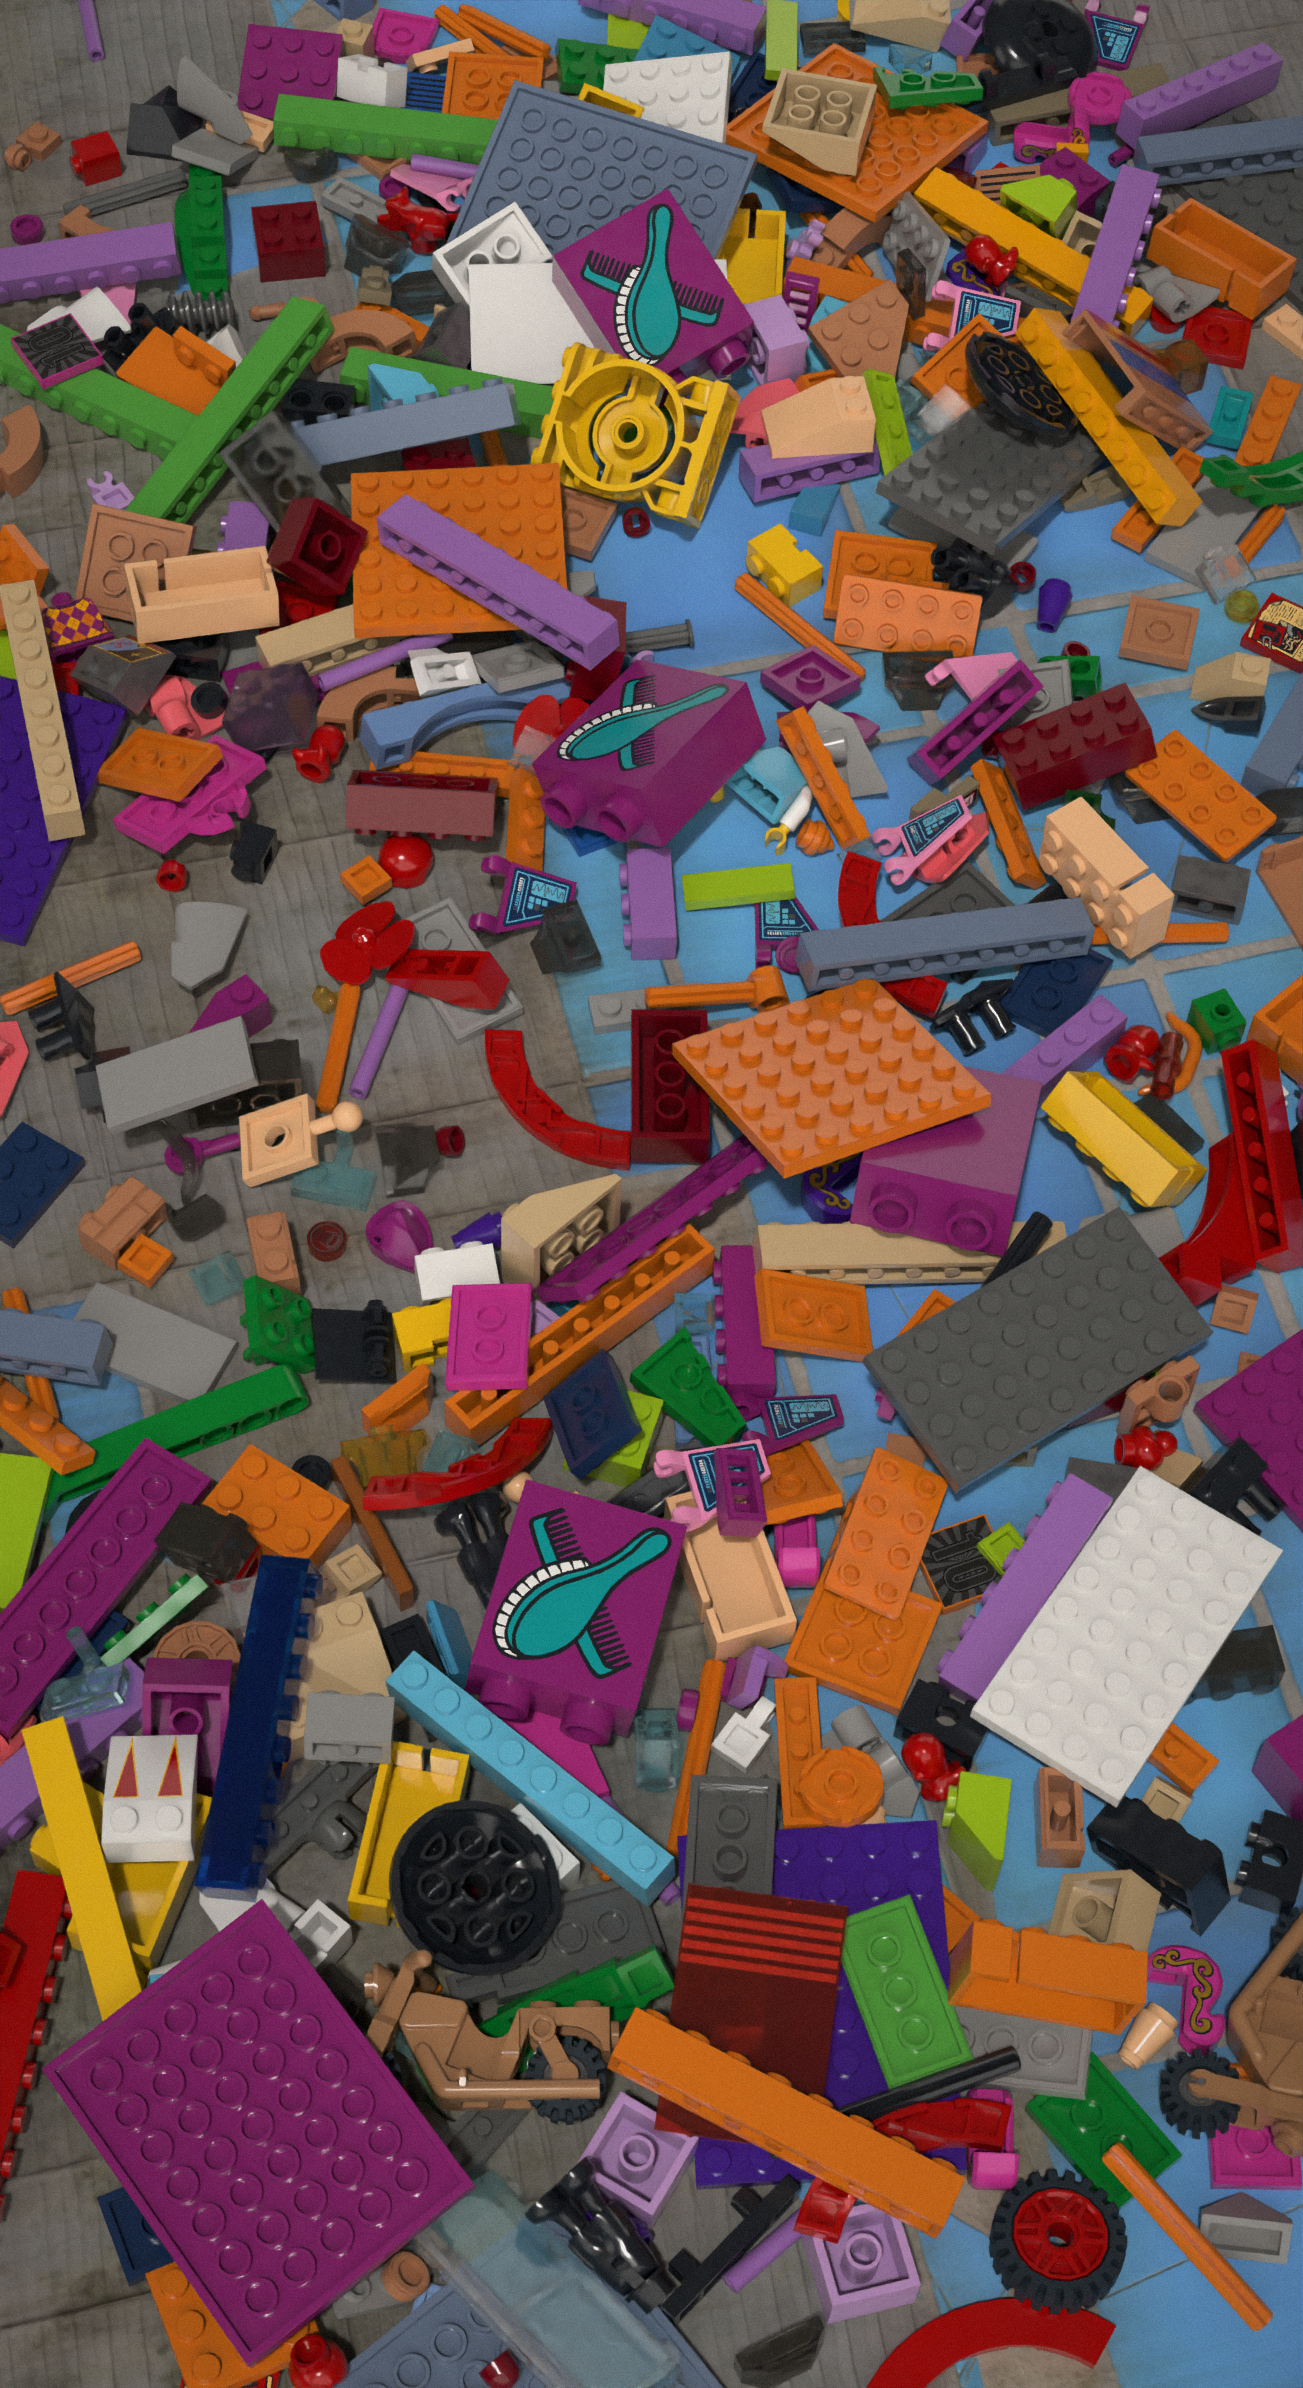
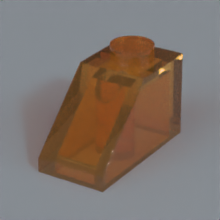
M1193 339L1171 340L1150 347L1186 395L1203 389L1209 360Z

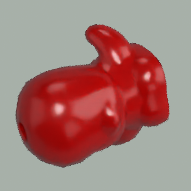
M987 234L975 236L966 246L965 258L967 262L982 274H987L984 282L990 287L994 285L997 288L1000 287L1019 266L1017 263L1018 248L1012 247L1007 254H1004L998 243Z
M331 724L323 725L316 728L311 735L308 748H294L292 756L298 773L315 783H322L331 774L330 766L338 764L340 761L339 755L345 744L343 732Z
M1147 1025L1130 1026L1119 1038L1118 1043L1108 1049L1103 1062L1107 1064L1109 1071L1125 1084H1132L1141 1068L1148 1071L1155 1070L1153 1063L1149 1059L1159 1050L1160 1039L1158 1033L1154 1028Z
M915 1733L902 1745L901 1756L911 1776L921 1783L922 1798L927 1801H943L947 1799L949 1785L957 1786L960 1771L966 1772L965 1767L960 1766V1763L956 1760L948 1762L942 1743L935 1735L930 1733Z

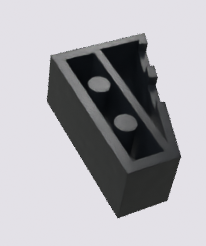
M1124 1796L1117 1808L1107 1803L1088 1825L1087 1831L1092 1851L1115 1870H1132L1161 1893L1159 1904L1167 1911L1174 1905L1193 1920L1190 1929L1200 1937L1231 1900L1221 1850L1213 1842L1207 1839L1199 1840L1187 1833L1185 1828L1174 1819L1168 1818L1165 1820L1155 1814L1142 1800L1138 1798L1130 1799Z

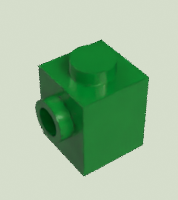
M1225 988L1192 1000L1186 1020L1200 1035L1202 1047L1207 1055L1224 1051L1240 1044L1247 1023Z

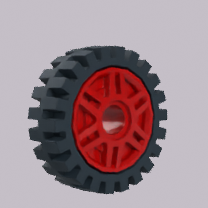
M1057 2170L1047 2171L1044 2178H1041L1039 2172L1029 2175L1026 2183L1021 2179L1016 2183L1011 2192L1009 2190L1006 2192L1000 2205H998L992 2221L989 2237L990 2258H994L992 2267L996 2275H1002L1001 2284L1007 2291L1011 2288L1015 2289L1014 2298L1021 2303L1027 2298L1032 2301V2309L1041 2311L1042 2306L1049 2307V2314L1059 2315L1064 2308L1067 2309L1068 2314L1078 2313L1081 2306H1084L1087 2310L1095 2306L1098 2299L1102 2301L1108 2295L1122 2270L1126 2256L1127 2236L1124 2235L1126 2230L1124 2218H1118L1120 2209L1114 2201L1108 2204V2193L1100 2187L1095 2192L1092 2190L1093 2181L1085 2177L1081 2183L1076 2182L1075 2173L1066 2171L1063 2178H1058ZM1059 2237L1066 2242L1067 2246L1057 2247L1048 2238Z

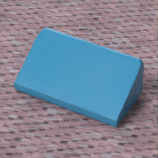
M435 1600L427 1601L426 1621L446 1676L463 1689L466 1686L473 1654L459 1615L452 1607Z

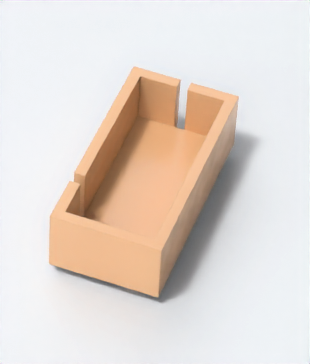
M266 546L163 559L165 590L159 591L156 560L124 564L127 599L138 644L280 626L278 591L273 572H271V565L266 563L268 559Z
M1082 797L1047 815L1038 861L1043 871L1048 875H1052L1062 886L1067 897H1080L1092 923L1100 926L1108 935L1112 945L1117 949H1121L1129 959L1164 940L1175 896L1174 893L1154 872L1124 890L1121 888L1147 873L1149 867Z
M689 1491L665 1498L664 1519L670 1521L673 1518V1509L676 1507H696L692 1492ZM738 1500L735 1503H746V1500ZM715 1516L703 1526L685 1533L678 1561L700 1623H704L703 1632L713 1659L723 1662L728 1660V1657H740L754 1645L768 1649L792 1642L795 1636L797 1619L763 1529L756 1537L721 1536L719 1534L717 1516Z

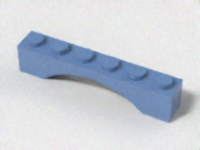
M563 677L498 693L488 683L475 684L468 688L440 693L433 697L409 701L402 705L374 710L362 715L360 740L376 770L409 762L418 749L427 741L449 728L481 720L517 721L523 708L539 695H551L557 700L560 707L565 699L570 698V682L564 681Z

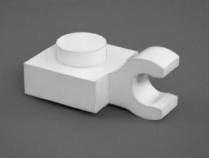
M762 1696L746 1719L735 1712L711 1744V1751L746 1774L770 1741V1735L763 1730L775 1717L776 1712H774L776 1704Z

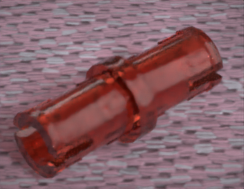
M1165 1032L1161 1035L1158 1054L1152 1060L1155 1070L1153 1071L1150 1090L1151 1095L1160 1100L1169 1099L1174 1095L1176 1077L1179 1076L1182 1070L1180 1055L1184 1041L1183 1037L1176 1032Z

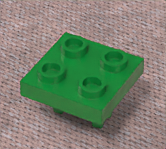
M257 1275L244 1280L246 1312L239 1319L241 1326H247L249 1347L243 1351V1360L249 1361L254 1358V1365L256 1366L270 1361L279 1364H291L297 1372L304 1375L315 1370L312 1312L309 1299Z

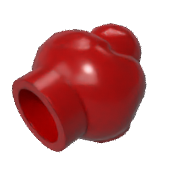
M1136 1426L1128 1434H1117L1114 1443L1115 1461L1117 1465L1136 1468L1141 1466L1151 1472L1163 1463L1164 1457H1168L1176 1452L1178 1441L1170 1431L1155 1430L1153 1433L1147 1426Z
M307 2335L294 2344L288 2367V2374L293 2388H334L336 2384H341L345 2380L348 2372L347 2360L344 2351L338 2344L329 2339L324 2340L318 2335Z

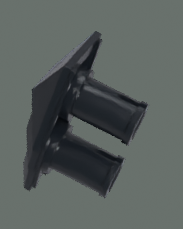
M135 303L128 312V317L133 322L130 325L132 328L131 333L125 334L119 326L110 327L105 332L104 341L110 348L104 353L103 359L115 372L154 327H158L169 334L177 319L166 307L153 314L144 303Z
M55 972L54 981L57 998L35 1008L28 1009V1015L38 1032L64 1019L65 1028L36 1039L37 1050L42 1059L49 1061L51 1058L75 1048L88 1061L91 1059L92 1048L91 1004L59 972Z
M1013 979L981 981L974 990L964 994L956 1004L943 1010L929 1026V1029L937 1030L943 1026L946 1029L950 1028L965 1056L977 1051L986 1044L969 1017L974 1012L981 1013L995 1040L1006 1036L1015 1030L1016 1026L1012 1023L999 1000L1002 998L1001 995L1013 985Z

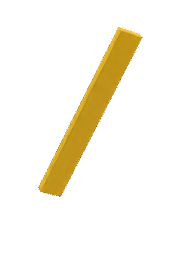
M64 1716L22 1729L21 1731L101 2018L104 2021L143 1990L68 1726Z

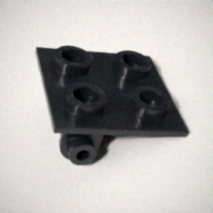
M374 1299L368 1301L367 1307L363 1311L313 1308L315 1380L395 1383L392 1312L387 1311L381 1300Z

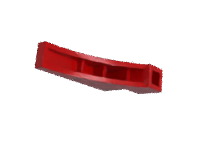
M1234 1132L1209 1148L1207 1192L1202 1211L1194 1229L1185 1242H1182L1158 1258L1195 1306L1222 1290V1282L1231 1285L1256 1269Z

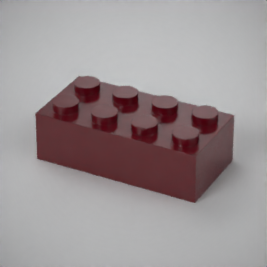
M1126 682L992 735L999 766L1003 769L1004 775L1023 811L1065 795L1066 789H1080L1158 757L1151 726Z
M353 770L347 783L345 828L354 829V833L361 835L376 834V830L391 831V835L397 837L413 836V832L428 833V837L433 839H447L450 834L464 835V839L469 841H484L486 836L493 837L496 825L498 778Z
M631 1009V1163H705L708 1161L709 1095L674 1058L672 1043L708 1031L707 1010Z

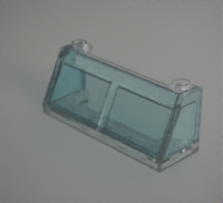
M491 2169L472 2182L477 2188L410 2241L413 2253L425 2262L430 2276L436 2272L437 2278L443 2284L447 2282L545 2388H674L683 2380L682 2368L679 2363L682 2360V2356L674 2345L664 2337L658 2341L545 2223L534 2225L525 2217L524 2214L530 2207L523 2201L526 2197L523 2190L511 2177L507 2176L503 2180Z

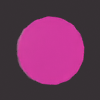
M1103 72L1088 73L1086 78L1080 80L1079 77L1076 78L1069 87L1068 106L1072 111L1074 104L1084 107L1089 114L1090 123L1098 125L1118 122L1123 102L1131 99L1129 87L1126 89L1120 78Z

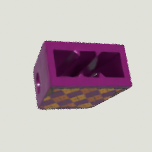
M60 592L52 597V607L45 608L42 611L51 663L77 662L89 645L114 639L113 631L89 598L73 601L70 593Z

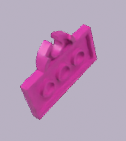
M215 734L206 742L219 745L223 757L181 802L143 793L112 819L115 828L162 854L173 848L189 833L203 836L216 835L234 828L231 816L227 814L228 812H237L239 818H245L249 813L251 802L245 786L267 769L264 758Z

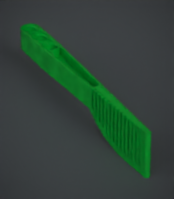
M281 1364L86 1442L95 1450L93 1464L62 1476L54 1471L40 1531L54 1516L62 1503L104 1488L145 1437L181 1459L301 1412L309 1404V1398L294 1366L291 1364Z

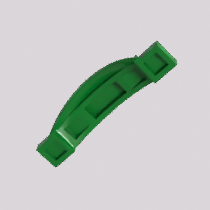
M189 164V188L178 196L175 204V231L179 253L194 297L196 291H200L203 300H207L210 290H213L217 300H220L223 290H227L229 295L222 174Z
M1303 451L1274 462L1254 466H1241L1226 454L1219 457L1203 458L1199 471L1211 479V484L1222 489L1230 488L1231 494L1240 498H1249V502L1255 506L1265 508L1273 504L1288 505L1291 502L1303 501Z
M653 1944L620 1961L613 1957L581 1974L574 1970L498 2007L497 2015L475 2026L487 2037L498 2038L509 2033L519 2008H529V2003L551 2001L556 2003V2007H574L575 2002L583 2000L599 2001L601 2007H610V2021L619 2020V2023L632 2015L635 2007L639 2009L645 2008L650 2000L676 1988V1983L656 1944ZM563 2036L557 2037L558 2040H565ZM573 2038L574 2041H580L579 2038ZM530 2040L516 2075L524 2072L525 2069L527 2070L530 2056L535 2055L530 2048ZM416 2064V2068H417V2070H418L420 2076L422 2077V2079H423V2081H424L426 2087L428 2088V2086H427V2084H426V2082H425V2080H424V2078H423V2076H422V2074H421V2072H420V2070H419V2068H418V2066H417V2064Z

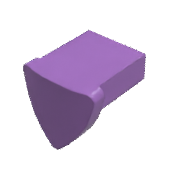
M754 1645L738 1658L726 1704L742 1710L758 1698L763 1677L785 1678L789 1667L788 1664L780 1656L761 1646Z

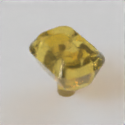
M317 985L312 995V1000L322 1012L330 1014L337 1006L339 992L332 993L328 987Z

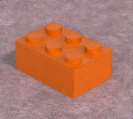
M249 1444L201 1504L204 1526L225 1540L228 1539L232 1532L260 1545L263 1563L297 1585L313 1577L352 1528L349 1504L252 1444Z

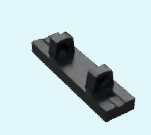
M1044 53L1036 56L1034 64L997 75H993L991 69L980 71L978 80L983 87L982 100L971 101L969 104H957L955 102L954 104L976 115L1067 89L1079 75L1071 67L1065 55L1050 59L1049 54Z
M788 2174L762 2201L746 2186H743L732 2197L731 2206L744 2220L699 2266L683 2251H680L668 2263V2271L681 2285L661 2305V2311L674 2327L722 2279V2275L737 2263L798 2200L801 2186Z

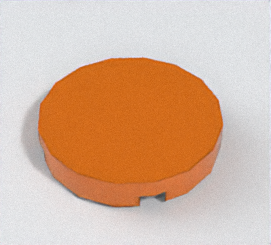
M842 1746L841 1749L830 1750V1747L819 1750L806 1760L800 1771L798 1795L803 1808L815 1820L828 1826L847 1828L864 1823L876 1813L883 1800L884 1781L879 1765L867 1753L848 1746Z

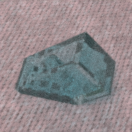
M637 1708L633 1718L636 1789L661 1793L669 1790V1788H679V1736L675 1708Z

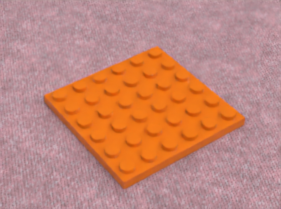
M833 43L798 71L876 85L873 79L874 67L881 66ZM885 69V73L894 74L891 71ZM877 87L874 118L856 176L840 175L819 168L762 132L763 123L775 91L774 88L727 124L726 145L756 153L759 163L876 223L898 205V200L903 199L905 192L913 193L918 189L935 167L941 170L987 132L989 121L954 103H943L937 107H927L924 105L910 106L905 110L889 108Z
M559 463L351 473L352 521L369 531L353 570L355 638L523 630L380 544L376 517L405 494L418 502L425 503L430 509L452 519L455 524L467 531L476 533L482 540L496 548L503 549L509 556L523 564H528L536 572L548 579L555 580L560 586L567 589Z
M860 979L855 984L827 990L822 994L801 1001H794L789 1005L768 1012H761L756 1016L728 1023L722 1027L692 1035L672 1043L674 1058L784 1179L991 1106V1093L876 980Z

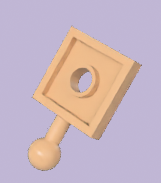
M306 1093L240 1116L243 1181L249 1187H253L318 1165L317 1135L336 1128L343 1132L355 1131L363 1121L361 1108L354 1102L344 1101L334 1108L332 1114L316 1119L314 1100ZM285 1134L284 1140L279 1145L272 1147L278 1136Z

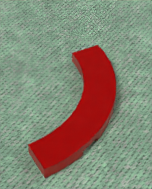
M851 851L847 852L838 885L837 904L841 928L881 923L876 913L875 891L882 862ZM932 975L878 982L896 1000L932 1018H935L948 986V982Z
M485 1029V1056L492 1084L508 1112L528 1133L549 1148L571 1159L607 1169L629 1171L631 1131L605 1128L584 1120L580 1122L564 1113L563 1108L556 1104L542 1089H539L534 1082L524 1055L522 1031Z
M514 1417L504 1434L493 1443L491 1451L483 1456L477 1453L464 1460L450 1464L447 1472L423 1471L402 1475L372 1476L362 1498L363 1509L395 1510L428 1506L465 1497L496 1485L522 1470L542 1452L553 1433L552 1421L550 1418Z
M954 2098L953 2101H939L928 2104L920 2102L897 2109L871 2123L874 2125L875 2131L888 2138L897 2136L909 2141L915 2146V2152L919 2154L945 2148L963 2147L1001 2153L1012 2105L971 2098ZM815 2177L802 2202L793 2231L838 2244L845 2221L858 2198Z
M1016 2298L975 2303L934 2319L914 2332L884 2361L866 2388H927L953 2365L969 2357L972 2358L988 2352L1005 2350L1009 2347L1036 2348V2350L1065 2356L1094 2369L1116 2325L1082 2309L1078 2313L1068 2314L1067 2309L1064 2308L1059 2315L1049 2314V2307L1042 2306L1041 2311H1037L1031 2308L1032 2301L1027 2298L1023 2303Z

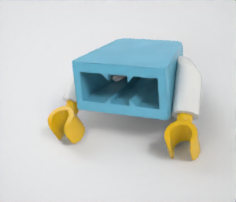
M773 747L757 750L725 784L771 823L776 824L779 822L781 824L779 828H771L765 834V848L773 840L780 841L775 850V855L778 856L786 850V835L789 831L794 832L809 812L813 793L795 758L784 748ZM724 785L710 798L712 803H717L724 798Z

